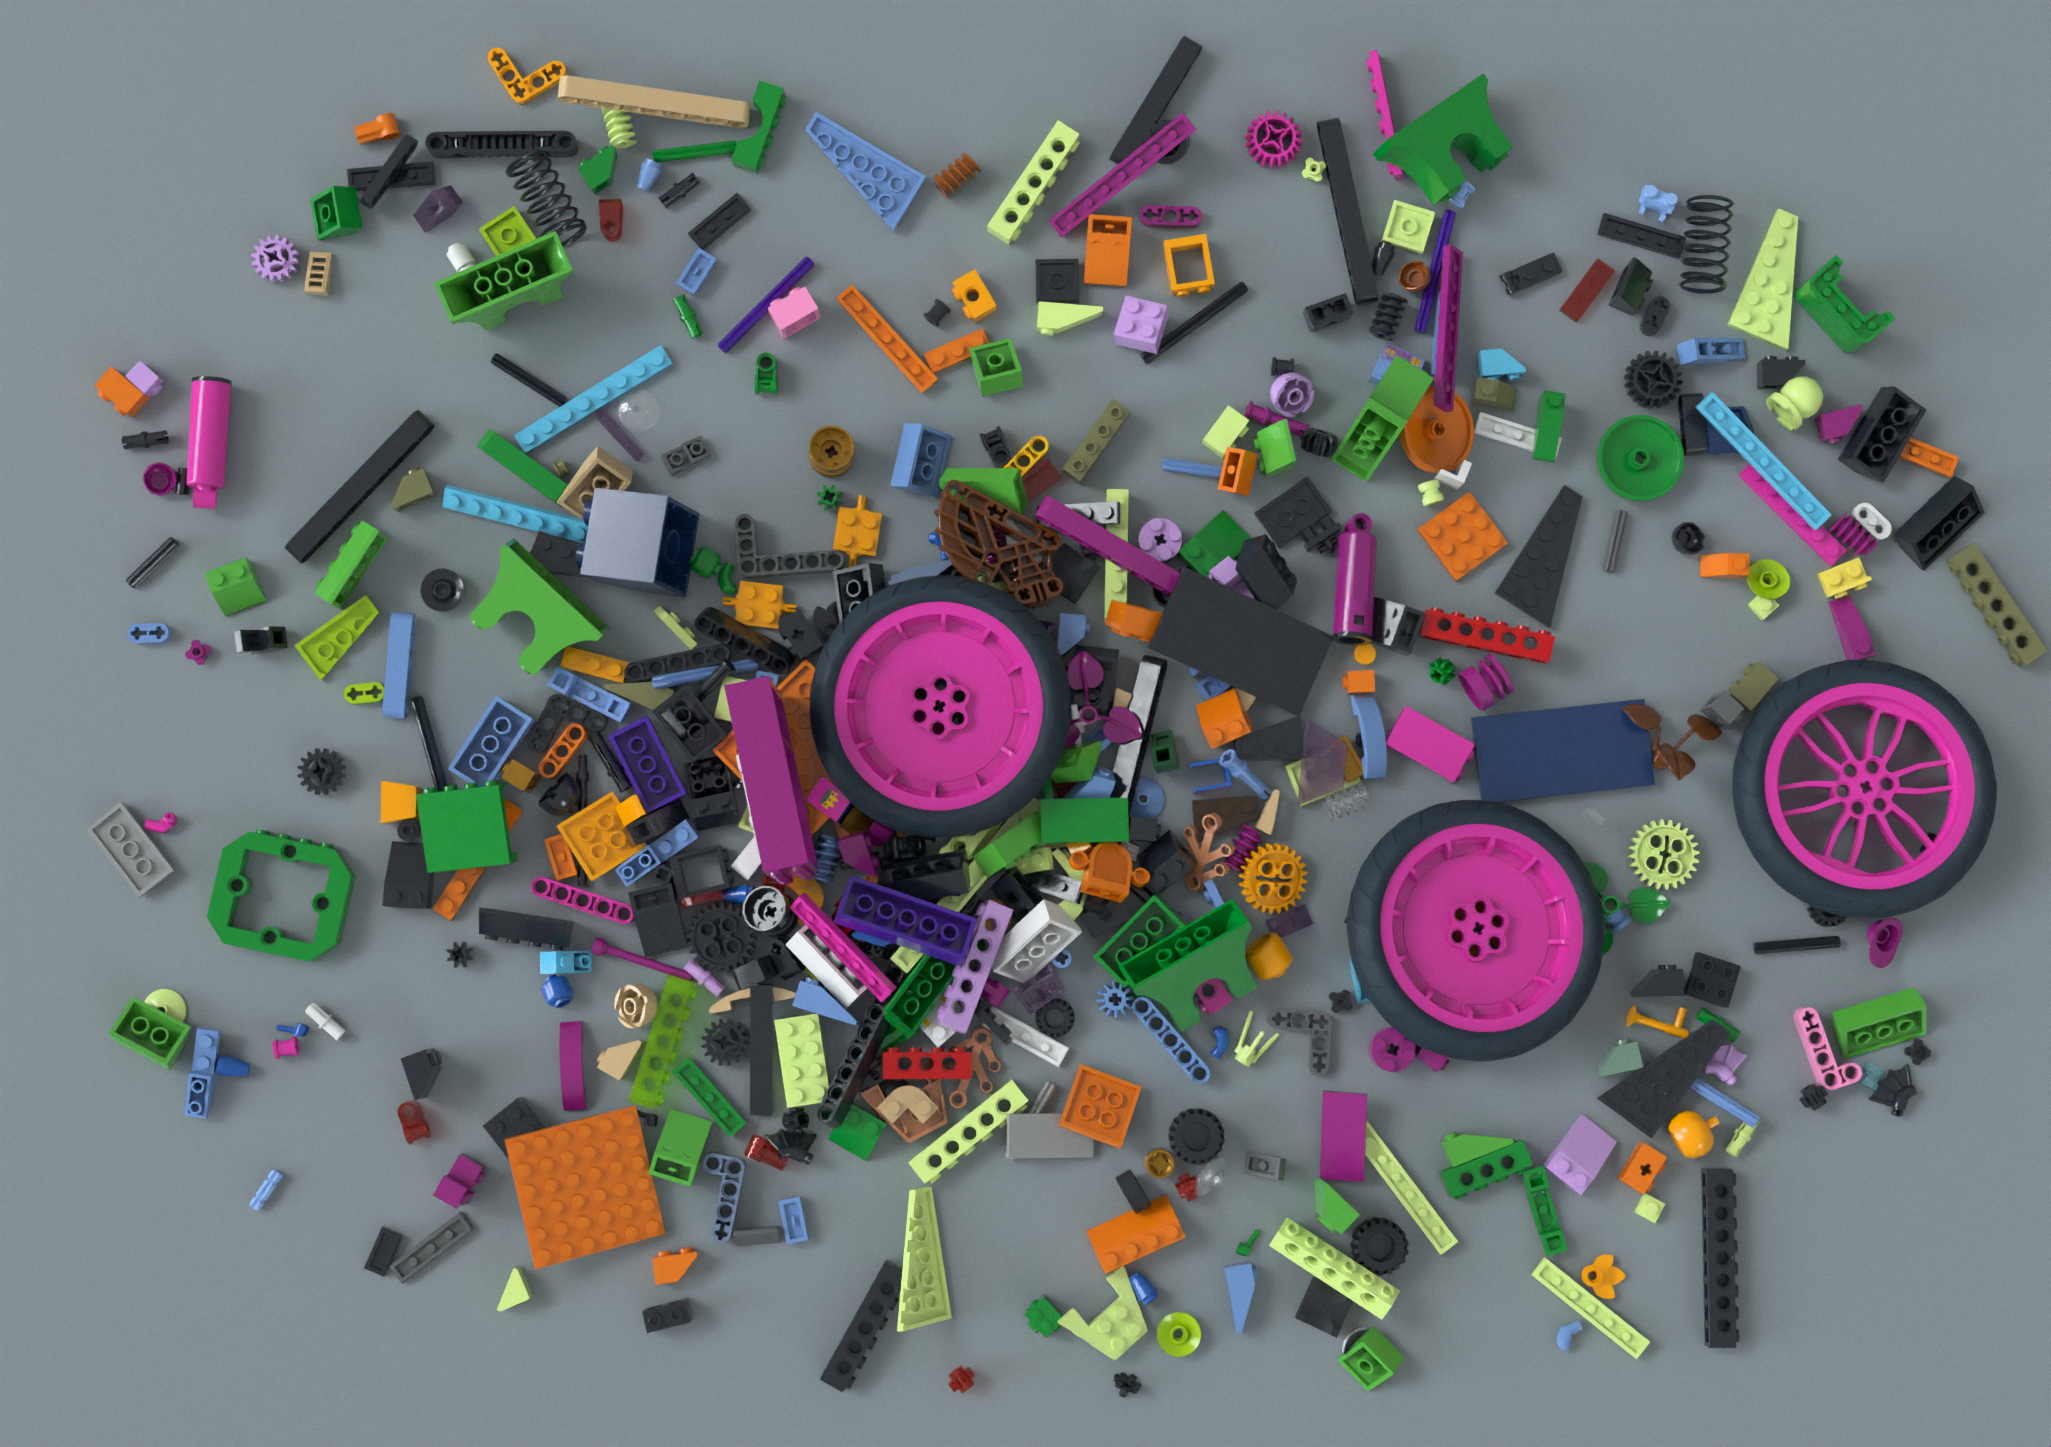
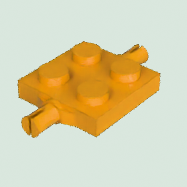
M858 495L857 508L839 507L833 550L849 555L847 568L851 567L852 560L853 566H856L859 556H876L882 514L865 509L867 496H863L861 504L862 495Z
M740 581L739 592L736 598L723 596V600L731 602L722 601V605L735 606L737 621L745 625L779 629L778 622L783 612L794 613L796 610L788 608L797 609V604L784 603V586Z

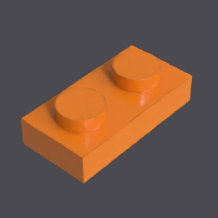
M559 834L544 839L556 881L578 875L571 849L563 836Z

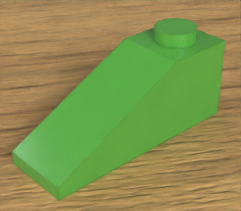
M1456 1131L1444 1135L1445 1139L1440 1141L1451 1167L1514 1144L1513 1139L1507 1137L1457 1134Z

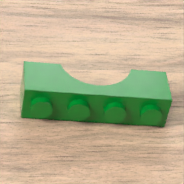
M760 80L752 101L754 107L763 116L762 126L753 137L738 140L731 159L733 166L758 174L759 168H763L765 165L766 156L764 154L766 148L770 149L773 136L771 134L773 128L777 129L780 121V116H778L780 108L784 109L787 101L784 88Z

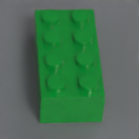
M1156 893L1093 957L1125 988L1129 983L1118 965L1183 928L1188 922L1160 894Z

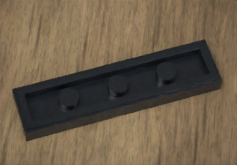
M434 163L405 164L388 189L435 185ZM383 166L347 169L348 187H355L356 191H365Z
M1603 213L1597 232L1599 236L1677 259L1681 257L1682 247L1686 240L1684 236L1607 213Z

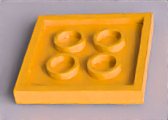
M613 791L556 826L591 882L647 846L644 842L631 848L622 831L626 826H624L615 808L620 802Z

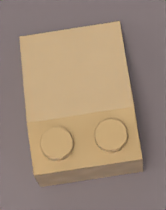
M597 446L579 468L557 503L578 518L583 519L585 503L589 499L593 500L595 488L624 491L632 482L633 470Z

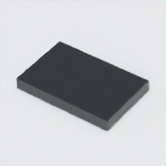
M1307 476L1256 511L1254 515L1276 546L1281 548L1300 535L1302 531L1326 517L1332 510Z

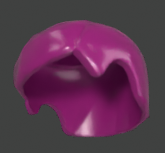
M157 462L150 464L143 474L144 487L151 494L158 496L171 493L177 482L175 471L165 463Z

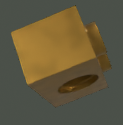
M514 759L511 762L508 761L501 771L503 773L502 779L529 794L532 793L542 777L536 771Z

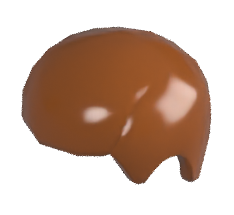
M1410 261L1403 265L1399 271L1398 282L1404 290L1410 293H1419L1430 284V270L1422 261Z

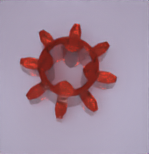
M1188 1173L1179 1176L1180 1182L1176 1183L1175 1187L1180 1199L1186 1197L1189 1202L1198 1198L1196 1193L1200 1192L1201 1189L1196 1177H1189Z
M960 1365L948 1375L951 1379L948 1385L953 1392L959 1390L962 1394L975 1384L972 1380L975 1374L969 1367L964 1370Z

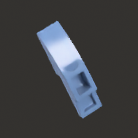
M686 819L615 868V871L625 886L629 887L655 870L657 866L667 862L669 857L676 856L683 851L685 847L700 836L689 819Z
M200 1026L197 1028L184 1116L203 1119L208 1117L218 1074L216 1073V1067L221 1055V1049L219 1048L221 1030Z

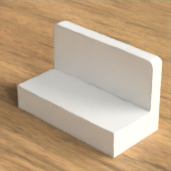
M1464 460L1457 467L1455 474L1441 469L1436 474L1434 480L1438 479L1439 483L1458 490L1464 484L1472 463Z

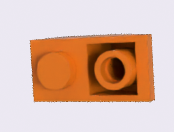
M693 1247L680 1248L679 1253L671 1254V1250L659 1251L658 1255L652 1258L656 1285L678 1282L698 1257L699 1250H693Z

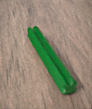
M733 140L658 149L653 151V160L655 162H666L733 154L737 143Z

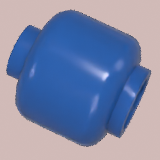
M550 975L545 979V983L541 987L542 994L549 1006L558 1009L572 1001L571 998L574 992L564 976Z

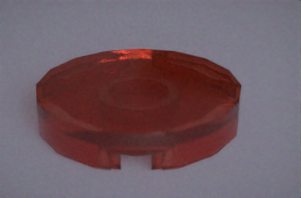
M716 890L681 899V909L724 899L723 891Z

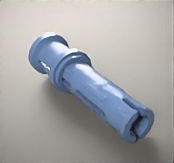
M1229 749L1221 755L1219 759L1220 765L1227 767L1233 777L1241 778L1263 800L1269 797L1264 791L1271 795L1272 789L1248 768V763L1245 760L1237 757V753L1233 749Z

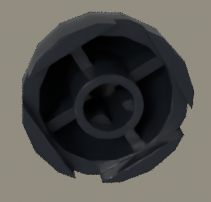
M566 772L556 780L557 783L553 787L550 786L538 802V805L550 815L562 816L567 812L572 814L580 805L577 802L581 796L580 787L574 778Z

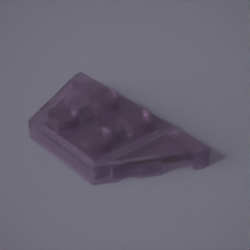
M1305 720L1298 804L1344 788L1348 744L1310 720Z

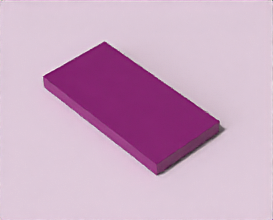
M1323 1091L1320 1179L1364 1182L1368 1093Z

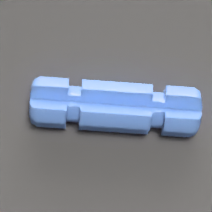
M275 1169L270 1172L268 1179L264 1181L257 1191L256 1197H253L249 1204L253 1209L260 1210L263 1207L264 1201L269 1198L277 1186L276 1183H279L282 1179L283 1174Z

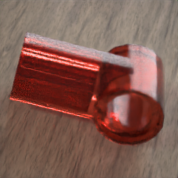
M752 1134L743 1153L757 1162L762 1161L783 1171L788 1159L780 1160L777 1150L766 1139Z

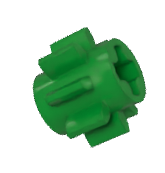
M834 484L831 488L823 485V492H817V495L821 497L817 504H824V511H827L828 508H833L836 511L837 503L843 504L842 500L838 499L842 495V491L836 492ZM827 494L834 496L833 502L826 500Z
M1439 657L1428 666L1431 669L1429 676L1435 683L1442 682L1443 685H1446L1456 677L1453 673L1456 667L1450 659L1442 660Z

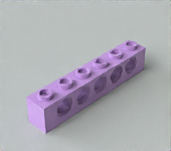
M991 900L980 903L976 915H978L965 960L960 966L956 965L952 976L955 978L952 985H949L945 991L944 997H946L944 1006L941 1005L937 1012V1024L960 1034L967 1032L1013 909ZM987 919L993 922L991 931L985 928V921ZM980 939L985 943L983 951L977 948V942ZM971 960L977 963V970L975 972L969 969V962ZM964 980L970 986L966 993L961 989V983ZM955 1001L960 1002L962 1006L959 1013L953 1010Z

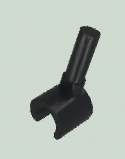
M637 1110L638 1116L645 1118V1126H657L658 1117L656 1114Z

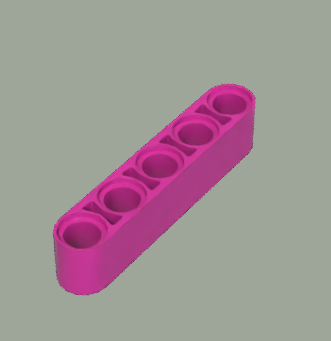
M537 877L531 883V891L536 896L618 923L629 924L634 921L631 905L545 877ZM540 881L547 883V890L544 893H540L537 889ZM564 887L568 890V896L566 899L561 900L558 897V891ZM583 894L589 898V903L584 907L580 906L578 902L579 897ZM603 901H607L610 909L607 913L603 914L599 910V905ZM623 908L630 910L631 914L627 920H623L620 917V911Z

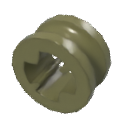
M560 457L557 462H551L561 479L564 478V474H570V471Z

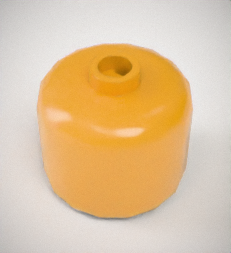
M1273 932L1256 939L1245 950L1247 963L1261 980L1282 976L1293 961L1292 953L1281 937Z

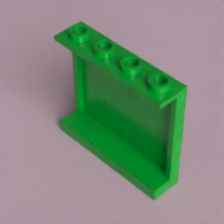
M490 780L485 781V785L478 786V782L464 784V788H457V784L444 786V790L438 791L437 787L424 788L423 793L416 795L427 873L504 865L518 861L517 852H511L502 787L507 786V783Z

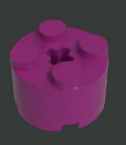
M1386 1027L1378 1030L1372 1036L1368 1053L1371 1061L1380 1069L1398 1072L1406 1069L1414 1060L1415 1044L1397 1032L1393 1027ZM1390 1044L1392 1046H1396V1049L1394 1050V1055L1392 1053H1387V1050L1390 1049Z

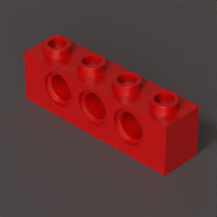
M887 1048V1052H882V1079H971V1052H966V1048H953V1052H944V1048H931V1052H922V1048H909V1052H900V1048ZM902 1057L910 1059L911 1065L907 1070H902L899 1067L898 1063ZM924 1057L931 1058L933 1062L932 1067L928 1070H924L921 1067V1060ZM946 1057L953 1058L955 1062L954 1067L950 1070L943 1067V1060Z

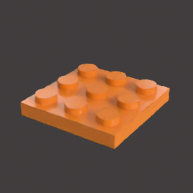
M1470 491L1417 529L1418 533L1455 582L1508 544Z
M1080 1064L1058 1126L1121 1149L1142 1087Z

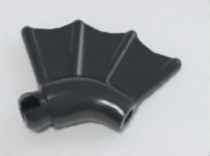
M1905 1064L1899 1070L1889 1069L1884 1079L1875 1082V1091L1869 1097V1100L1891 1106V1114L1902 1117L1908 1100L1917 1095L1916 1088L1912 1085L1909 1065Z
M780 1129L775 1134L765 1135V1139L777 1150L780 1160L793 1159L800 1163L804 1162L807 1165L812 1162L814 1155L809 1153V1149L817 1137L816 1134H808L804 1131L801 1134H794L793 1132L787 1133V1130Z

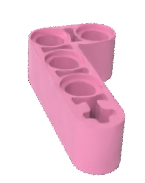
M1810 1007L1796 1009L1793 1015L1794 1022L1818 1086L1823 1085L1825 1089L1834 1090L1859 1081L1862 1077V1069L1858 1064L1850 1062L1836 1064L1817 1011ZM1805 1013L1809 1014L1807 1021L1803 1020ZM1815 1032L1818 1037L1816 1043L1814 1044L1811 1043L1809 1038L1811 1033ZM1820 1053H1823L1825 1062L1820 1065L1817 1057ZM1849 1066L1853 1069V1075L1850 1078L1845 1074ZM1827 1074H1831L1833 1077L1830 1085L1825 1083Z

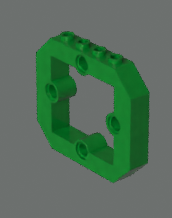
M257 829L256 833L247 832L222 848L207 913V919L222 943L304 961H316L340 945L356 875L340 850L333 849V844L321 842L320 846L312 845L313 840L299 838L298 842L290 840V835L278 833V836L274 837L269 836L270 831ZM291 846L296 848L294 857L288 856V849ZM250 850L278 855L286 862L297 863L299 861H306L330 866L325 892L316 894L311 901L313 910L320 914L313 943L286 938L285 932L279 927L267 926L260 932L233 927L239 897L248 895L253 889L252 880L245 875ZM238 880H242L244 884L241 891H237L235 888ZM326 897L329 900V906L326 909H322L320 902ZM272 931L276 934V941L274 943H270L268 940V935Z

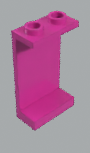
M1408 706L1402 709L1386 738V748L1395 749L1448 779L1447 782L1450 784L1455 780H1460L1465 771L1462 769L1465 761L1470 762L1475 753L1472 750L1475 744Z

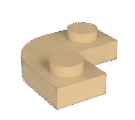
M902 1086L893 1090L876 1109L891 1124L906 1109L923 1124L938 1107L919 1088Z

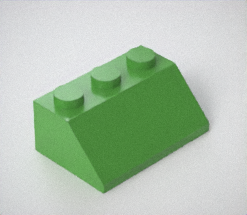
M133 996L108 1034L113 1042L170 1071L182 1053L191 1027Z

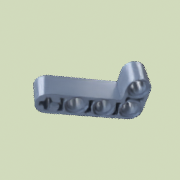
M713 1152L704 1158L703 1167L708 1173L723 1176L711 1231L712 1239L716 1243L723 1244L733 1235L746 1163L741 1157ZM710 1157H716L719 1160V1167L717 1169L709 1166L708 1160ZM737 1161L740 1163L741 1170L739 1173H734L730 1170L731 1162ZM733 1183L736 1186L737 1191L734 1195L726 1192V1184ZM723 1205H728L732 1208L731 1216L726 1217L721 1213ZM730 1221L731 1223H726L724 1232H727L728 1235L720 1238V1234L717 1231L722 1228L723 1222Z

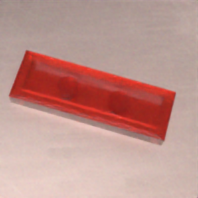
M1597 258L1559 311L1577 323L1615 270Z

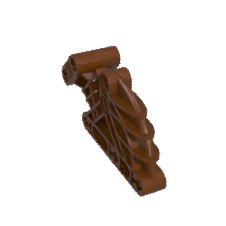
M951 480L946 484L942 491L939 509L934 512L938 517V528L934 532L940 536L942 545L939 546V549L948 556L954 567L965 578L979 581L977 575H984L987 579L985 584L988 585L991 584L998 572L1001 576L1000 579L1006 585V591L1012 594L1011 597L1022 603L1028 610L1031 608L1034 610L1037 606L1041 608L1050 605L1063 590V583L1058 577H1055L1053 562H1051V555L1054 554L1061 543L1059 535L958 480ZM952 489L956 491L954 495L950 494ZM958 510L966 513L969 524L958 519ZM990 510L994 511L993 516L989 515ZM1006 520H1012L1034 533V537H1029L1010 527ZM992 528L1018 541V543L998 548ZM959 530L974 537L977 547L963 540ZM1047 541L1051 542V547L1047 546ZM987 556L994 557L996 564H990L987 561ZM1047 556L1045 570L1040 569L1043 562L1041 560L1035 561L1033 557ZM1014 563V568L1011 569L1009 575H1015V579L1011 581L1000 567Z

